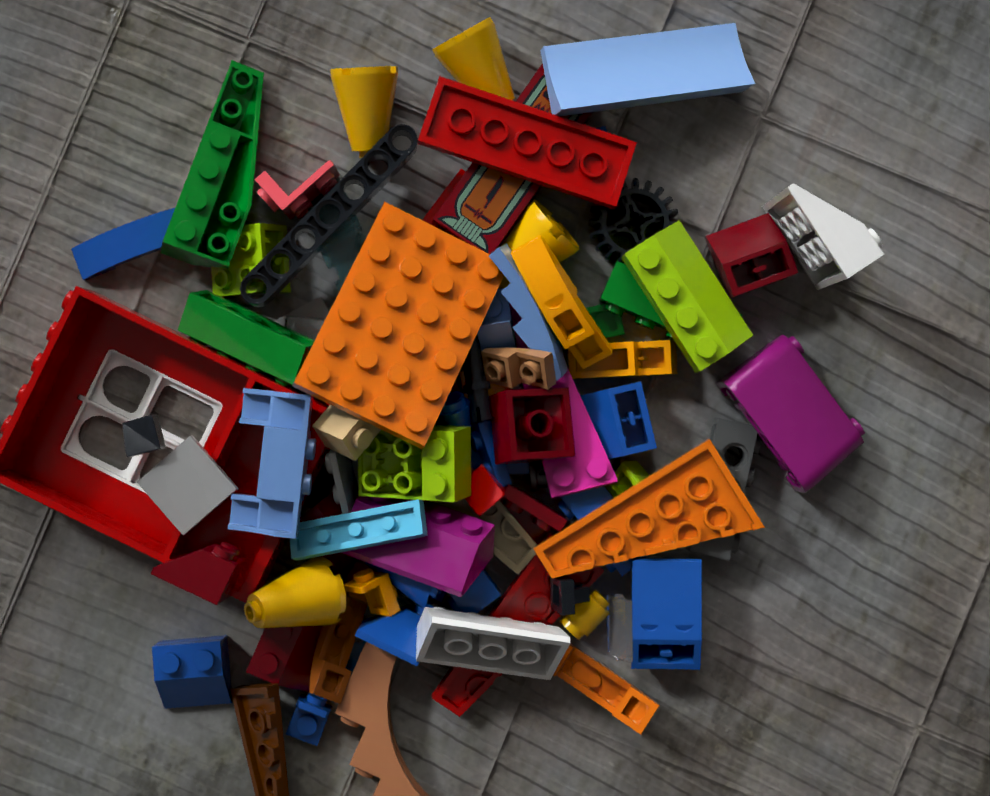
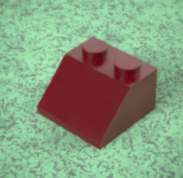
M569 388L504 390L489 396L492 416L494 420H491L495 465L575 457Z
M222 541L221 545L213 544L153 567L151 575L218 605L230 597L248 558L240 555L242 551L240 548Z
M322 626L264 628L246 672L270 683H278L282 687L310 692L312 661Z

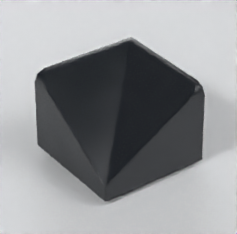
M158 414L122 423L127 457L166 449Z

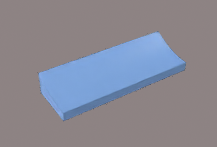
M736 23L543 46L540 50L551 113L557 116L739 93L755 84L742 52Z

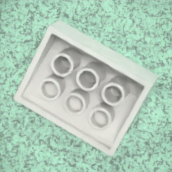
M794 183L762 206L787 240L790 250L817 290L850 278L884 255L880 249L882 241L873 229H867L862 222Z

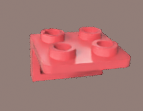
M329 160L289 196L266 171H263L254 180L261 186L257 193L274 212L280 208L291 220L295 216L301 218L313 207L311 202L320 193L325 196L338 183L336 179L340 174L336 166Z

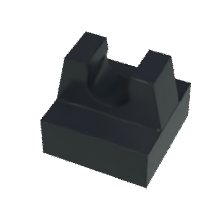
M566 575L551 578L550 576L551 609L561 615L575 614V604L590 602L589 587H582L580 582L574 583V580Z

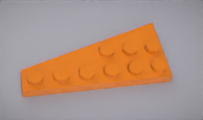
M707 439L533 549L551 578H556L611 563H619L636 557L661 553L765 527L710 439Z

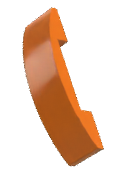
M571 643L553 674L612 713V716L640 735L660 706L631 683Z

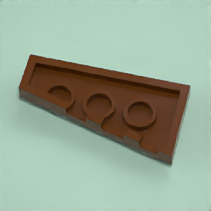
M279 684L240 685L230 689L255 796H289Z

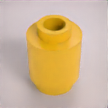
M595 589L590 593V602L575 604V614L565 615L560 622L578 640L584 635L588 637L610 614L606 609L610 603Z

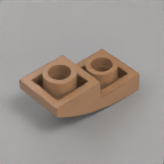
M509 347L485 348L481 351L486 381H490V383L508 388H514L518 384L524 383L547 390L556 384L553 355L551 352Z

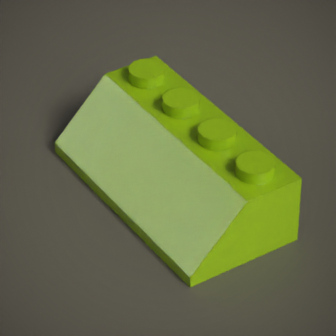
M680 220L646 239L621 257L695 373L701 372L753 336Z

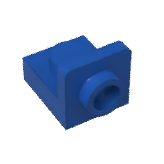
M308 693L307 696L301 694L295 705L296 708L286 735L318 746L333 706L327 704V699L311 693Z

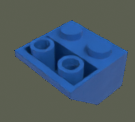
M641 381L580 395L608 459L657 448Z

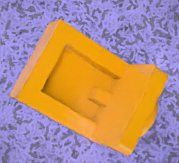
M371 568L364 569L353 575L354 579L344 584L346 592L365 594L372 614L390 617L401 611L397 601L398 594L396 588L391 584L388 573L376 572Z

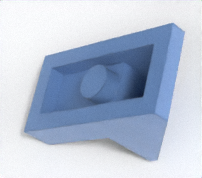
M504 288L497 290L477 333L481 351L485 348H517L515 333L512 328L513 321L510 303L501 293Z

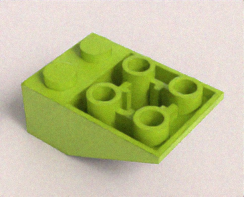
M435 425L423 449L381 430L372 440L369 447L358 458L359 496L457 502L471 496V426Z

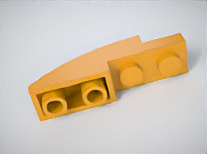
M542 235L512 250L511 255L543 316L564 349L569 348L582 369L613 354L611 345L578 297L577 288Z

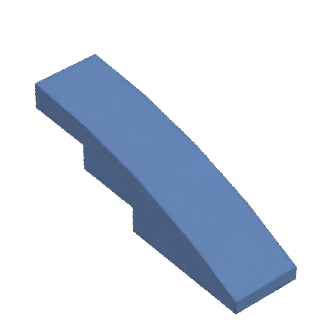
M505 243L491 253L489 257L509 280L510 284L501 293L522 318L512 328L530 349L552 353L557 381L568 371L561 343L530 293L511 255L512 250Z

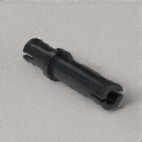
M476 335L463 363L466 385L463 386V391L465 394H468L472 424L482 423L485 420H494L488 390L491 389L490 381H486L478 335Z

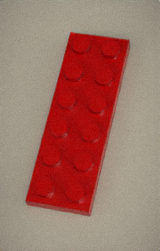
M439 76L418 138L419 145L614 210L617 206L637 144L635 141Z

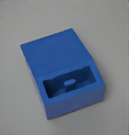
M632 558L631 669L700 670L702 645V560Z

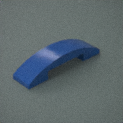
M175 207L124 224L73 247L71 250L82 279L84 281L115 270V267L161 250L162 241Z

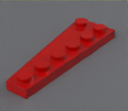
M548 532L540 543L555 534ZM537 554L517 574L488 616L497 618L508 617L513 620L530 623L541 622L546 625H552L561 616L551 609L550 575ZM599 566L566 576L573 579L574 583H582V587H590L602 575L604 569ZM452 666L432 693V699L460 717L493 684L494 680L503 673Z

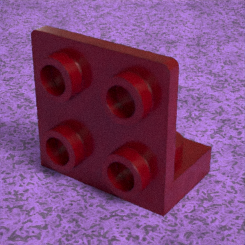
M513 484L504 486L505 495L500 501L537 545L540 544L548 532L554 533L555 530L559 532L562 530L567 522L563 515Z

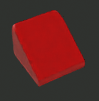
M483 464L471 473V496L465 498L474 512L480 517L505 495V488Z

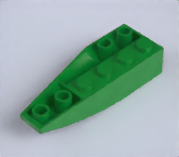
M233 60L231 61L162 241L161 254L191 265L229 268L252 205L263 72Z

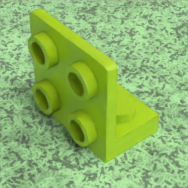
M267 223L244 225L229 268L211 267L213 293L221 297L241 295L240 285L242 280L287 235V226ZM285 257L277 258L272 264V270L277 274H285L289 271V259ZM259 281L252 283L248 288V294L266 293V284ZM290 283L279 294L291 293Z

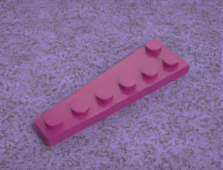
M510 304L513 326H515L522 318ZM514 330L517 348L530 349ZM568 369L551 388H569L575 457L542 461L552 499L618 483L616 474ZM523 383L524 389H543Z

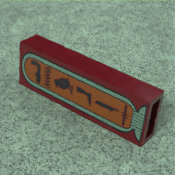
M542 63L516 102L551 113ZM594 112L560 117L585 125ZM472 162L434 216L432 225L491 254L502 245L542 185Z

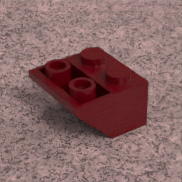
M769 213L705 236L721 283L730 299L798 273L787 240Z

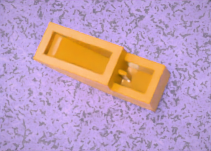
M674 340L609 343L613 354L585 369H582L568 348L569 371L573 379L677 374L676 342Z

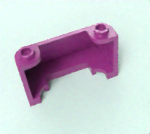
M779 335L715 384L724 396L729 395L733 401L738 400L734 406L737 410H741L776 457L779 467L782 470L789 471L785 478L795 491L806 493L864 443L861 436L865 432L854 418L849 420L801 354L804 353V349L798 340L793 336L788 339L785 335Z

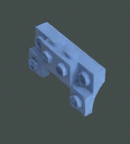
M243 388L242 414L239 423L264 426L257 496L231 494L232 505L228 529L296 539L299 534L302 501H304V495L310 496L312 488V474H307L308 460H314L316 451V439L311 438L310 431L313 396Z

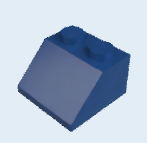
M227 635L162 640L152 646L154 681L164 709L229 704L233 702L230 691L232 686Z

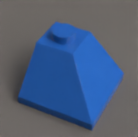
M417 604L415 607L406 605L400 607L401 611L390 617L377 615L363 620L356 631V637L418 666L419 662L416 661L417 625L424 610Z

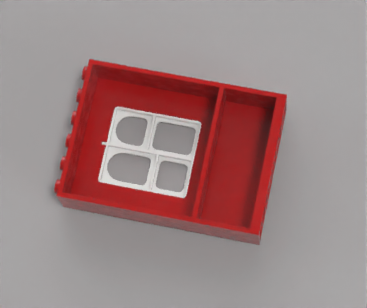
M76 286L74 291L70 290L66 294L62 302L61 308L64 311L59 321H55L48 330L46 340L49 342L44 352L39 353L35 357L31 366L33 374L28 384H24L17 393L15 402L18 405L13 415H9L1 426L0 433L3 435L0 439V483L162 563L213 544L221 545L222 541L230 543L242 550L241 556L248 558L230 596L247 603L248 596L264 586L287 538L229 530L228 524L230 523L232 505L231 496L186 535H182L137 483L141 479V470L150 453L133 456L128 467L125 470H120L83 450L79 442L80 428L86 420L93 416L101 415L108 417L120 424L151 414L163 388L171 386L213 408V416L199 443L239 488L234 493L257 496L264 426L239 423L242 414L243 388L296 394L304 393L289 386L281 385L273 378L263 373L255 372L234 359H229L217 353L216 350L189 339V337L95 291ZM116 367H132L148 375L150 378V384L138 409L134 413H129L113 405L104 394L103 383L105 377ZM314 398L310 431L311 438L316 439V451L314 460H308L307 474H312V486L324 464L326 453L330 451L329 448L325 447L312 427L329 406ZM162 429L167 447L174 450L184 441V439ZM304 495V501H302V506L308 495Z

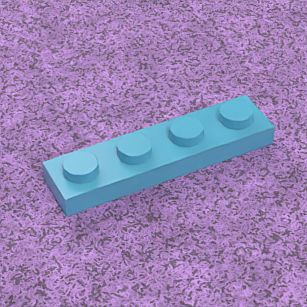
M417 499L300 522L298 538H290L291 559L298 561L428 536L424 502Z

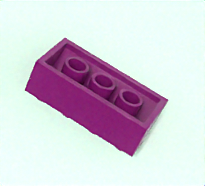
M359 496L351 512L412 500ZM422 500L424 502L428 536L340 552L462 597L493 558L495 524Z

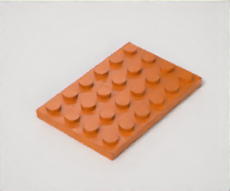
M384 201L292 386L423 449L504 274L490 259V254Z

